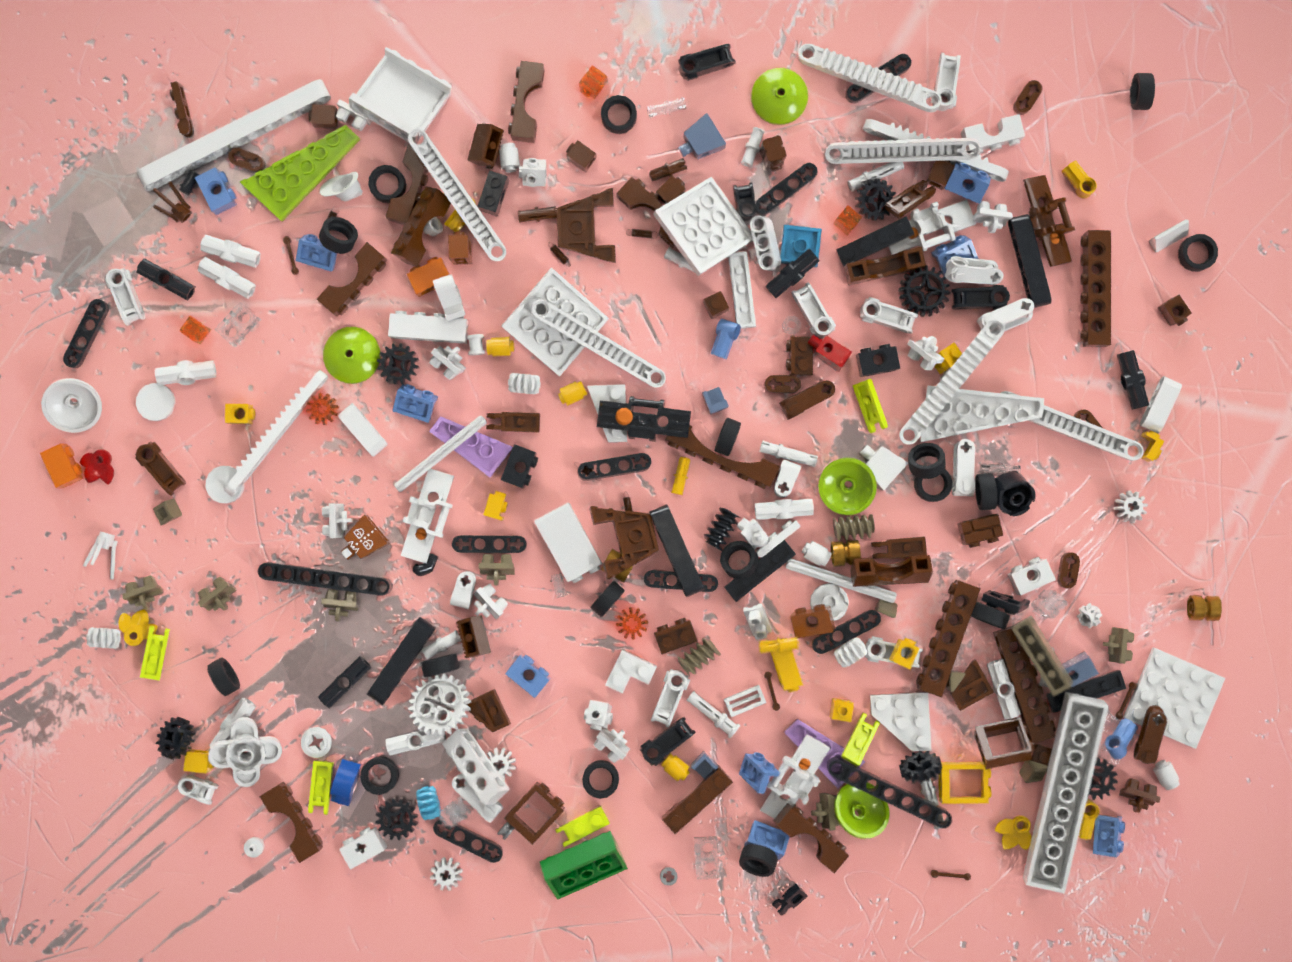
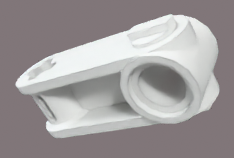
M943 52L940 54L934 91L939 93L940 96H945L948 102L944 103L941 101L939 111H946L956 106L960 55L950 56L945 55ZM931 97L933 106L937 104V100Z
M953 256L946 263L945 278L955 283L996 285L1004 277L1003 272L998 269V264L993 260Z
M115 268L107 273L105 281L108 289L111 290L124 324L129 326L131 322L146 319L132 283L133 279L130 271L125 268ZM118 275H121L122 281L117 284L115 279Z
M809 282L801 289L791 291L795 302L810 326L809 330L812 335L815 334L820 338H825L826 335L828 336L831 332L835 331V322L827 314ZM818 324H826L828 330L825 332L820 331Z
M872 297L866 298L860 308V318L862 321L870 324L876 323L908 334L913 333L914 320L918 317L916 313L882 303L879 299ZM867 306H872L875 309L874 315L867 313Z
M1027 298L1020 299L997 310L983 314L977 319V323L982 330L990 320L998 319L1003 322L1005 331L1010 330L1032 319L1034 303ZM992 324L989 327L991 334L996 335L1000 333L1001 328L998 324Z
M969 439L959 441L953 449V496L973 497L975 493V446ZM964 445V448H967L968 451L964 452L961 446Z
M875 636L868 638V641L865 643L868 651L865 655L868 658L867 661L879 663L880 660L895 663L889 660L896 643L883 641V638ZM877 644L879 652L873 655L871 647ZM904 647L901 650V656L907 657L909 649ZM922 648L919 649L911 667L920 668L918 663L920 652L923 651Z
M673 669L666 672L663 680L665 684L653 712L652 722L663 723L669 728L684 690H687L690 683L688 675H685L680 670ZM680 676L682 678L681 684L674 685L671 682L672 677Z
M463 774L453 778V789L489 823L504 809L499 801L493 805L486 806L480 803L477 799V794L468 786ZM465 779L464 785L460 787L458 785L460 783L459 780Z

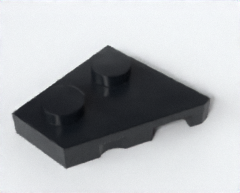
M991 590L983 593L981 599L987 602L988 606L993 608L1000 607L1011 615L1019 614L1027 609L1030 604V600L1024 599L1023 602L1014 600L1011 595Z

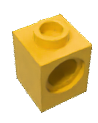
M225 404V423L253 424V420L256 417L253 405ZM240 409H243L245 412L242 419L237 417Z
M906 637L904 641L898 639L889 660L910 669L920 648L915 646V641ZM904 647L909 649L907 657L901 656V650Z
M832 698L829 717L834 720L851 722L854 703L850 700Z
M195 749L186 751L187 755L185 756L183 771L207 774L214 769V766L209 762L208 751Z

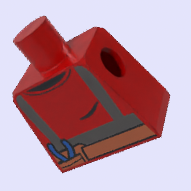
M813 334L808 341V344L816 349L814 355L838 373L852 354V351L827 335L824 339H821ZM828 347L831 352H825L823 348Z

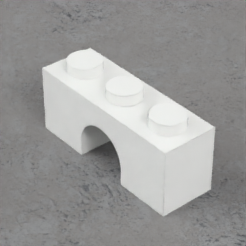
M1020 114L1000 119L997 123L999 133L996 136L988 135L984 130L983 123L965 127L960 132L962 138H974L979 141L981 146L980 154L986 149L991 151L1001 149L1002 145L1009 144V146L1018 145L1025 137ZM968 144L965 147L967 153L975 152L977 149L973 144Z

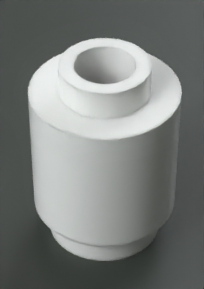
M515 143L500 145L501 169L505 170L506 173L516 172L520 166L518 148H516Z
M811 541V543L807 542L802 550V553H804L803 558L818 566L822 565L825 567L832 555L827 548L814 541Z
M1161 760L1155 764L1156 767L1153 768V771L1165 790H1171L1180 785V778L1170 761Z

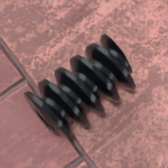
M720 507L719 511L722 515H715L718 521H712L711 523L714 528H707L710 535L704 534L703 536L707 540L705 542L722 551L723 549L720 544H727L723 538L731 537L727 531H734L735 529L731 524L737 525L738 522L735 518L741 517Z

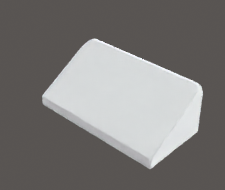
M1185 219L1150 239L1149 243L1154 252L1157 253L1186 237L1189 233V220Z

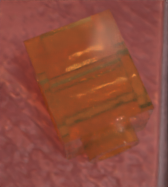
M592 65L579 82L580 92L587 98L591 96L595 99L608 82V76Z
M847 205L833 224L848 236L860 222L862 216Z
M189 316L179 332L201 345L212 329L198 319Z

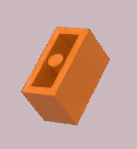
M441 257L431 258L427 261L426 265L413 267L407 273L418 297L435 290L433 280L450 275Z
M60 443L40 453L56 488L63 489L83 479L81 475L83 473L82 468L75 462L73 457L75 456L74 451L67 444Z

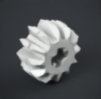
M512 373L508 379V390L514 393L537 394L541 385L540 377L538 375Z
M1131 490L1126 491V495L1120 493V499H1115V503L1119 505L1113 509L1120 511L1116 516H1123V522L1129 520L1130 523H1135L1136 519L1138 521L1142 520L1141 514H1147L1143 507H1148V504L1142 503L1145 497H1139V492L1137 491L1134 493ZM1132 503L1131 506H1134L1133 510H1129L1128 504Z
M91 627L88 629L86 640L89 647L116 649L119 647L121 636L118 629Z
M854 638L838 647L834 651V655L838 664L842 667H847L863 658L868 651L860 638Z
M494 748V754L489 751L487 755L502 779L505 780V774L511 777L512 772L510 770L516 769V766L511 764L516 761V758L509 759L512 752H508L507 755L504 754L506 748H502L501 753H499L498 748ZM502 760V764H505V766L497 768L498 764L495 765V762Z
M443 857L441 863L436 861L434 863L436 867H432L430 870L434 873L430 876V879L436 880L433 885L436 887L440 884L441 891H443L445 886L448 891H451L452 885L458 887L457 881H461L463 878L459 875L463 872V869H457L460 864L458 861L452 864L453 858H450L447 862L446 858ZM445 870L449 871L448 878L442 874Z

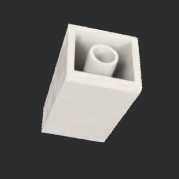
M566 503L534 520L567 582L572 580L574 584L583 579L582 574L589 571L591 575L600 570L599 565L602 562L570 503Z

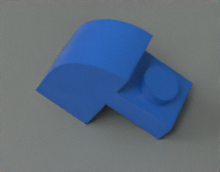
M342 759L330 792L332 794V802L350 806L353 790L359 778L361 764Z

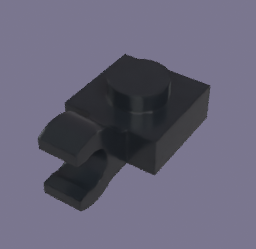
M796 883L782 895L783 899H776L772 905L776 909L781 906L777 912L783 916L790 907L794 909L808 895Z

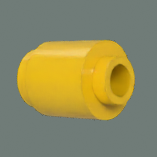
M494 337L486 341L487 355H492L493 357L511 356V352L515 351L514 340H510V337Z
M575 381L560 388L561 393H558L562 404L566 403L567 406L584 399L583 396L587 395L581 381L577 383Z
M671 753L661 764L664 768L663 770L677 782L680 779L683 781L690 773L688 771L689 766Z

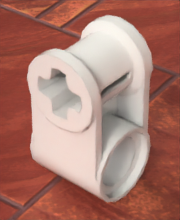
M783 459L774 486L776 496L784 498L791 493L801 465ZM785 484V488L788 489V491H784V493H781V489L778 488V486Z
M465 571L458 575L450 605L465 609L470 608L476 583V576L473 572ZM468 576L471 582L465 585V581L462 578Z
M188 775L178 783V791L182 795L208 805L212 804L215 789L219 787L218 784L212 781L204 780L194 775ZM185 781L192 783L193 788L191 790L185 787Z

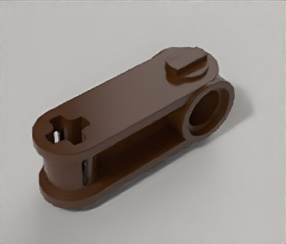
M822 381L798 394L788 397L779 402L782 412L787 420L834 395L836 388L833 382ZM828 386L829 389L827 390V393H823L822 389Z
M150 441L148 444L139 446L135 459L148 470L166 493L172 496L177 488L186 484L185 479L161 452L162 449L156 442ZM148 449L152 451V456L149 459L145 457V452Z
M1152 705L1147 708L1134 748V759L1145 764L1156 763L1167 724V717L1163 709L1158 705Z

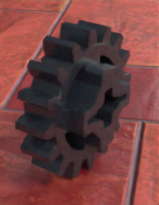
M869 179L867 180L868 185L862 183L863 189L857 190V193L860 195L855 197V200L859 201L855 207L861 208L859 214H865V219L871 218V220L877 221L878 218L883 220L884 215L890 216V212L885 209L884 205L893 199L892 196L896 192L890 191L893 186L887 185L886 180L880 181V179H875L873 181Z
M393 343L392 349L386 346V353L380 352L383 358L377 359V362L381 363V366L377 367V369L383 370L381 377L387 376V382L393 379L394 385H397L398 381L404 385L405 379L411 382L410 376L417 375L414 369H419V366L415 365L419 359L413 357L416 354L415 351L409 352L411 347L406 346L404 349L402 343L399 344V347ZM394 352H404L406 354L398 356ZM389 357V365L386 366V361ZM395 359L401 362L400 365L403 371L400 368L395 367ZM411 361V366H410V369H409V371H408V370H407V365H408V363ZM398 372L402 376L396 377L392 376L391 374Z
M172 717L170 722L165 721V727L159 728L162 731L161 734H157L159 741L156 742V745L160 746L157 751L162 752L161 756L171 760L175 758L181 759V755L186 756V750L192 749L190 743L195 741L192 739L195 732L191 731L194 726L190 724L189 720L181 717Z
M919 751L916 754L912 752V756L906 755V760H901L899 765L901 777L905 778V781L911 780L912 783L919 781L920 784L924 781L930 782V778L936 779V774H941L943 769L940 757L936 756V753L930 754L929 751L925 753Z
M1099 757L1096 758L1095 766L1101 768L1094 769L1093 774L1099 778L1101 784L1092 778L1088 796L1091 795L1093 800L1096 799V796H1099L1102 800L1103 794L1110 796L1109 790L1115 791L1113 784L1118 783L1117 779L1113 778L1117 776L1116 771H1112L1113 765L1107 766L1108 761L1104 759L1100 762ZM1109 775L1108 783L1105 785V778Z
M394 797L392 803L386 800V806L381 805L379 807L382 812L376 813V816L380 817V819L376 820L375 823L381 825L378 831H385L384 837L389 834L390 840H393L397 836L399 841L402 839V835L405 838L409 836L408 831L414 832L415 829L412 826L418 824L414 820L418 817V814H413V811L416 809L415 806L409 807L411 801L404 803V798H401L398 802L396 797ZM399 806V807H401V808H400V809H397V810H394V809L391 808V807ZM406 812L409 815V820L406 819ZM400 813H402V814L400 815L399 821H397V823H395L394 825H392V823L394 822L395 817H396L397 815H399ZM385 817L388 820V825L385 823ZM394 828L404 829L402 831H393Z

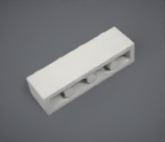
M395 311V314L390 313L388 336L391 339L467 344L469 321L464 319V316L447 321L445 314L440 313L426 316V313L414 312V315H408L406 311Z

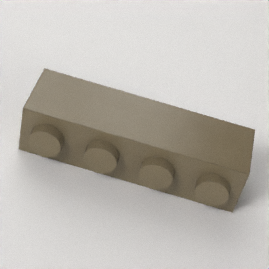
M1030 615L1016 623L1012 630L1053 696L1070 688L1073 684L1071 677L1033 616Z

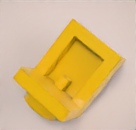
M955 342L938 353L944 358L942 363H936L934 366L939 374L951 368L962 355Z
M1143 432L1141 437L1150 441L1141 459L1147 462L1157 460L1162 452L1160 448L1164 440L1160 439V435L1156 432Z

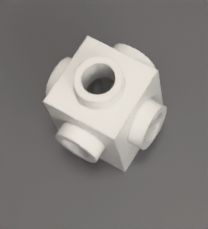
M536 158L523 159V166H519V178H522L523 186H546V160Z
M590 700L589 707L584 712L585 723L590 725V729L601 731L602 728L608 729V724H611L613 719V713H611L612 706L609 703Z

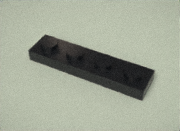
M906 216L836 249L843 266H845L847 263L860 261L915 234Z
M783 540L765 556L759 558L758 567L750 577L733 579L724 588L737 602L794 557L796 553Z
M1116 670L1081 682L1055 696L1051 692L1047 693L1046 697L1051 712L1055 713L1062 709L1065 692L1097 699L1127 688L1121 671Z

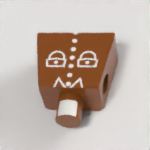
M363 515L344 536L349 545L341 550V553L347 560L355 554L360 559H363L389 545L390 542L368 515Z

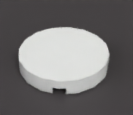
M157 383L145 385L139 391L136 397V407L142 417L150 421H161L167 419L173 413L176 399L173 392L167 386H158Z
M219 466L208 474L205 488L212 500L218 503H232L242 496L245 484L232 497L224 491L226 485L237 473L236 468Z
M826 583L813 591L810 606L811 609H814L813 606L819 604L831 606L833 620L836 621L845 615L849 600L847 593L841 587Z

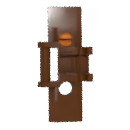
M1046 175L1024 179V186L1031 205L1029 216L1036 237H1038L1039 241H1042L1050 267L1072 262L1064 234L1075 231V226L1072 227L1067 211L1066 197L1053 200ZM1039 198L1044 202L1043 207L1039 204ZM1058 208L1063 221L1061 224H1055L1052 216V211Z

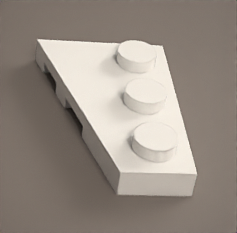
M625 384L587 386L597 414L600 400L626 403ZM603 428L608 443L627 442V431Z

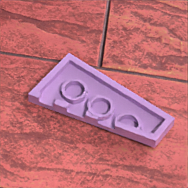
M440 416L429 432L446 443L465 426ZM476 432L454 449V451L491 478L513 447Z
M799 719L794 721L784 733L797 747H799L806 734L829 746L830 750L818 769L837 788L841 787L845 782L832 777L826 765L832 757L844 760L841 758V755L845 748ZM862 760L861 764L858 767L860 768L865 763V761ZM834 763L831 766V770L834 772L841 769V764ZM855 771L849 774V778L855 773Z

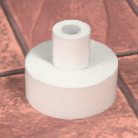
M434 217L427 222L423 232L435 237L443 231L441 221Z
M252 837L244 844V852L251 858L258 857L265 848L263 840L259 837Z

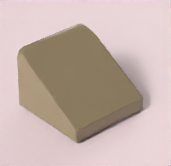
M175 499L164 501L153 508L161 526L182 516V512Z
M879 599L875 611L895 618L898 605Z
M951 671L946 689L954 692L966 673Z
M1028 760L1024 762L1019 773L1026 783L1038 782L1043 780L1048 766Z

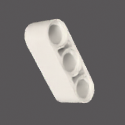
M755 216L750 221V229L758 264L763 270L776 271L781 266V257L773 223L767 217ZM763 220L764 226L760 230L759 223ZM765 239L768 240V245L766 248H764L763 242ZM771 257L772 265L769 267L768 259Z
M1166 376L1160 379L1150 399L1149 406H1147L1140 421V426L1157 434L1162 431L1181 391V383Z
M353 403L338 414L340 420L371 456H376L388 445L385 439Z

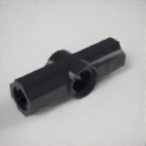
M808 248L795 261L787 264L780 271V274L773 278L765 287L775 298H778L790 286L798 283L805 276V273L812 269L820 260Z
M145 258L137 266L136 273L187 301L195 292L196 286ZM169 275V281L163 284V278Z
M1135 351L1117 354L1122 372L1120 377L1123 389L1127 391L1131 409L1149 406L1144 387L1146 384L1143 371L1139 369Z
M359 656L341 675L336 677L318 698L330 709L372 667L363 657ZM342 677H346L349 680L348 687L342 686Z

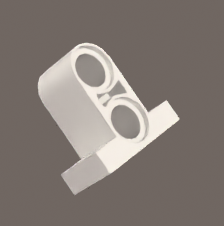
M452 274L433 280L447 321L465 316L460 292Z

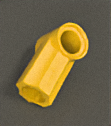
M1076 160L1062 170V173L1075 188L1078 197L1082 199L1088 198L1096 190V181L1086 174ZM1082 185H1088L1090 191L1083 190Z
M455 209L444 224L454 232H460L465 222Z
M1088 798L1085 808L1088 805H1092V809L1088 813H1085L1084 810L1078 835L1079 838L1086 840L1091 839L1095 819L1099 815V807Z

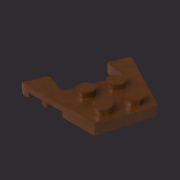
M613 188L556 208L559 248L610 263H616L615 245H595L594 225L595 207H614Z
M597 506L589 508L593 525L613 522L622 557L603 561L606 580L613 578L659 551L649 513L627 510L617 511L612 508L602 509Z

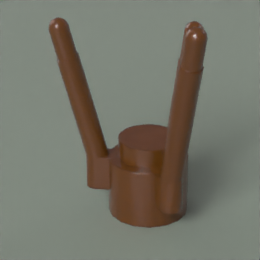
M171 181L168 184L182 204L177 203L175 205L154 188L153 191L172 207L171 212L173 214L154 205L153 207L156 210L169 216L177 223L179 221L184 223L191 216V206L185 202Z

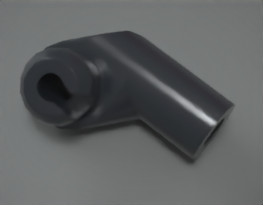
M430 553L427 564H415L412 569L413 573L417 576H424L433 572L439 556Z

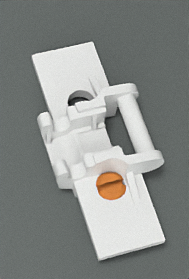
M964 200L939 210V203L936 201L931 203L929 208L920 211L918 208L912 210L909 222L915 235L889 246L891 255L916 246L922 247L924 252L932 246L949 240L951 242L954 241V232L976 225V222H972L973 213L968 201ZM944 216L950 217L952 223H947ZM940 229L943 230V235L925 241L924 235Z
M429 469L419 499L410 496V510L408 516H404L402 521L410 524L401 556L427 564L435 536L443 538L444 525L449 510L453 507L452 504L446 503L454 479L453 475ZM432 492H436L439 496V499L435 502H429L428 496ZM439 505L442 506V510L435 531L429 529L436 507Z
M806 734L793 757H783V763L778 769L780 775L779 777L774 776L772 781H769L767 787L772 791L760 811L775 819L787 803L793 807L800 798L802 803L806 805L809 800L808 794L812 787H817L820 783L819 777L815 775V772L830 750V747ZM790 766L794 770L786 783L782 785L779 782ZM786 794L790 797L788 799H783L781 795Z

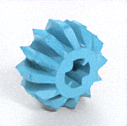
M426 786L417 790L416 799L422 818L424 820H431L439 817L441 806L435 787Z

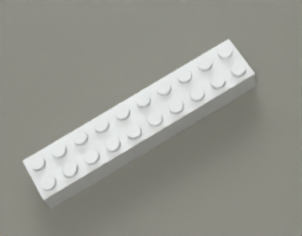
M1065 692L1022 877L1028 886L1065 894L1109 707L1104 700Z

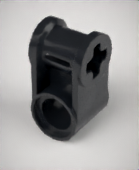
M750 182L748 185L738 187L733 185L738 214L743 221H750L756 212L753 183ZM749 207L752 213L744 214L742 209Z

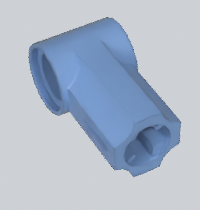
M720 319L716 327L717 336L710 354L727 359L733 341L740 334L741 325L726 319Z
M1121 719L1114 733L1105 740V746L1110 756L1114 759H1122L1126 756V747L1138 729V726L1131 720Z

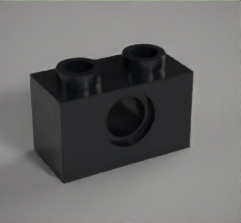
M489 170L477 206L481 212L498 217L509 184L508 176Z
M890 344L881 345L877 350H872L871 347L861 349V353L856 355L860 378L900 369L896 346L891 347ZM875 355H879L882 358L881 365L874 363L873 357Z
M514 444L501 480L524 489V486H528L532 475H529L531 468H535L539 459L536 457L537 453ZM517 463H525L526 469L524 472L519 473L516 471Z

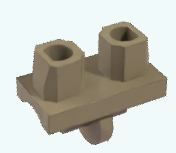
M483 554L482 561L479 563L480 575H487V580H494L495 586L499 585V580H506V575H515L514 563H512L510 554L501 555V563H494L493 555Z
M152 575L142 579L143 587L139 588L136 582L125 584L126 593L122 594L123 599L127 600L131 605L135 604L136 607L142 605L145 610L149 609L150 602L155 601L154 596L164 593L163 588L157 584L156 579Z
M218 577L213 581L215 590L211 592L210 589L203 588L198 592L200 598L199 606L206 608L208 611L211 609L216 611L219 608L224 611L227 610L228 605L226 603L231 600L229 596L237 591L224 578Z
M328 589L325 598L321 600V604L325 608L336 609H329V615H334L335 621L340 622L342 616L348 617L349 611L342 610H359L356 592L346 591L344 600H338L339 591Z
M1112 627L1109 642H1103V646L1108 647L1109 662L1125 664L1126 661L1132 660L1133 653L1131 650H1127V642L1132 643L1134 641L1135 634L1124 628Z
M819 793L820 802L816 803V810H812L811 815L817 816V822L822 824V828L829 829L830 831L836 830L835 827L840 825L834 814L836 795Z

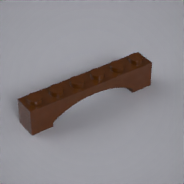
M691 425L689 426L688 438L666 436L665 440L668 441V446L678 449V447L686 449V454L692 457L699 455L703 457V462L710 465L716 463L720 465L719 469L727 473L734 471L738 473V478L745 481L751 479L755 481L754 485L762 489L771 487L780 468L779 465L763 458L760 462L747 463L722 457L708 449L697 439L691 430Z

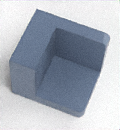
M720 387L702 392L710 415L729 407Z
M705 751L690 764L691 768L696 770L704 779L714 769L718 768V764Z

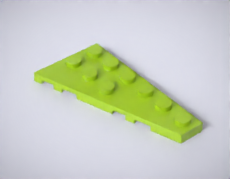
M344 125L325 135L319 141L312 142L304 149L297 150L273 163L272 166L263 171L260 170L248 179L241 180L240 183L283 222L361 139L349 127Z

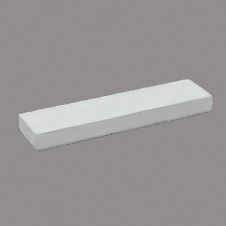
M747 251L735 252L728 257L736 323L741 325V329L756 327Z

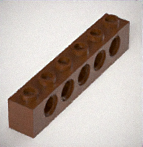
M1088 230L1083 233L1080 240V245L1083 247V255H1081L1080 264L1083 266V274L1080 277V283L1083 285V293L1080 296V302L1083 304V312L1080 315L1083 331L1080 333V340L1083 342V347H1108L1111 345V230ZM1092 247L1098 249V255L1092 253ZM1092 266H1096L1099 269L1098 274L1092 272ZM1093 284L1099 288L1098 293L1092 291ZM1093 303L1099 307L1098 313L1092 310ZM1093 322L1099 326L1097 332L1092 329Z
M959 580L951 583L948 590L950 594L949 599L944 602L942 612H944L942 619H938L935 630H937L935 637L931 638L929 655L924 657L922 666H924L922 674L919 673L916 679L919 690L942 698L981 588ZM959 596L964 599V604L961 607H958L955 603ZM955 614L958 619L957 623L951 625L949 618ZM945 633H950L951 640L948 643H944L942 639ZM939 651H943L945 654L942 661L936 659V654ZM933 669L938 671V676L935 679H931L929 676L930 671Z
M1010 626L1005 630L994 631L993 635L1001 659L1004 660L1010 682L1014 686V694L1021 713L1020 717L1022 723L1026 724L1028 728V740H1032L1033 744L1054 738L1056 727L1054 722L1049 719L1048 713H1050L1047 702L1043 701L1042 695L1044 691L1040 683H1037L1035 677L1038 676L1036 667L1031 664L1030 657L1012 630L1013 626ZM1012 642H1016L1018 646L1014 652L1010 651V644ZM1019 660H1022L1024 664L1021 670L1016 669V663ZM1028 678L1030 684L1024 689L1022 681ZM1034 697L1036 703L1034 706L1029 707L1028 700ZM1040 715L1042 721L1039 725H1035L1034 719Z

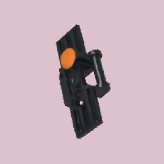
M630 396L628 404L600 400L597 427L628 431L629 439L644 438L649 439L651 442H656V434L688 438L691 411L664 408L665 400L662 399L654 401L637 399L634 396ZM634 406L656 408L658 413L657 415L633 412ZM662 416H666L668 419V424L665 427L658 425V421Z

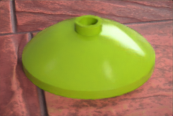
M773 68L757 78L752 88L751 101L755 112L764 121L775 125H785L798 119L804 112L808 102V90L804 80L796 72L786 68ZM782 90L784 95H779L777 91Z
M344 327L337 330L328 338L324 346L323 360L326 369L335 379L343 383L356 384L366 381L376 372L380 364L377 362V359H381L377 340L368 331L359 327ZM349 350L353 352L351 357L346 355Z
M845 457L834 460L825 467L821 473L818 488L822 501L829 509L842 515H854L864 511L872 503L876 495L877 482L873 471L867 464L855 458ZM850 481L852 486L846 487L845 482Z
M867 782V788L875 787L871 783ZM849 784L843 786L836 795L834 803L835 815L839 824L847 833L856 838L870 839L884 831L890 815L887 802Z

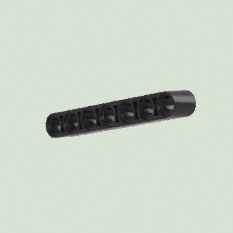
M273 562L263 563L258 568L259 577L269 581L379 596L389 594L393 588L392 582L383 577ZM267 566L272 568L271 576L265 574ZM287 568L292 573L289 579L284 577V570ZM305 571H308L311 575L308 582L303 579ZM323 574L329 575L330 581L328 584L322 582ZM343 576H346L349 580V584L346 587L340 583ZM361 579H366L368 582V587L365 590L359 585ZM381 581L387 584L385 592H381L378 588Z
M832 757L827 762L826 766L830 775L939 828H947L952 823V816L945 808L840 758ZM834 763L841 764V769L837 772L831 770V766ZM855 771L859 773L857 779H849V774L851 772ZM875 780L876 785L873 788H867V782ZM888 788L894 790L893 795L890 797L884 796V792ZM911 797L910 804L903 805V798ZM928 805L929 810L926 813H920L921 806ZM940 814H946V819L943 822L937 821Z

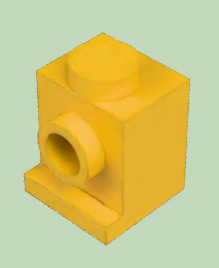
M495 491V494L490 493L483 515L503 521L504 517L501 514L506 512L508 502H505L506 494Z

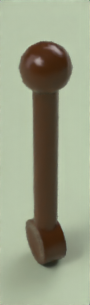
M286 236L283 238V242L287 245L292 265L291 272L297 275L299 269L296 268L290 246L291 238Z
M765 672L764 677L768 681L773 700L772 708L778 711L780 705L777 703L771 681L772 674Z
M1135 682L1129 683L1128 693L1119 712L1115 714L1117 719L1123 718L1122 713L1132 691L1137 688Z
M935 869L931 871L933 878L944 876L964 878L967 881L971 879V874L942 873Z

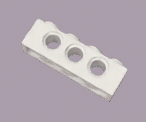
M468 728L456 730L442 743L447 755L453 759L456 768L464 775L468 786L477 794V799L484 806L495 804L510 790Z

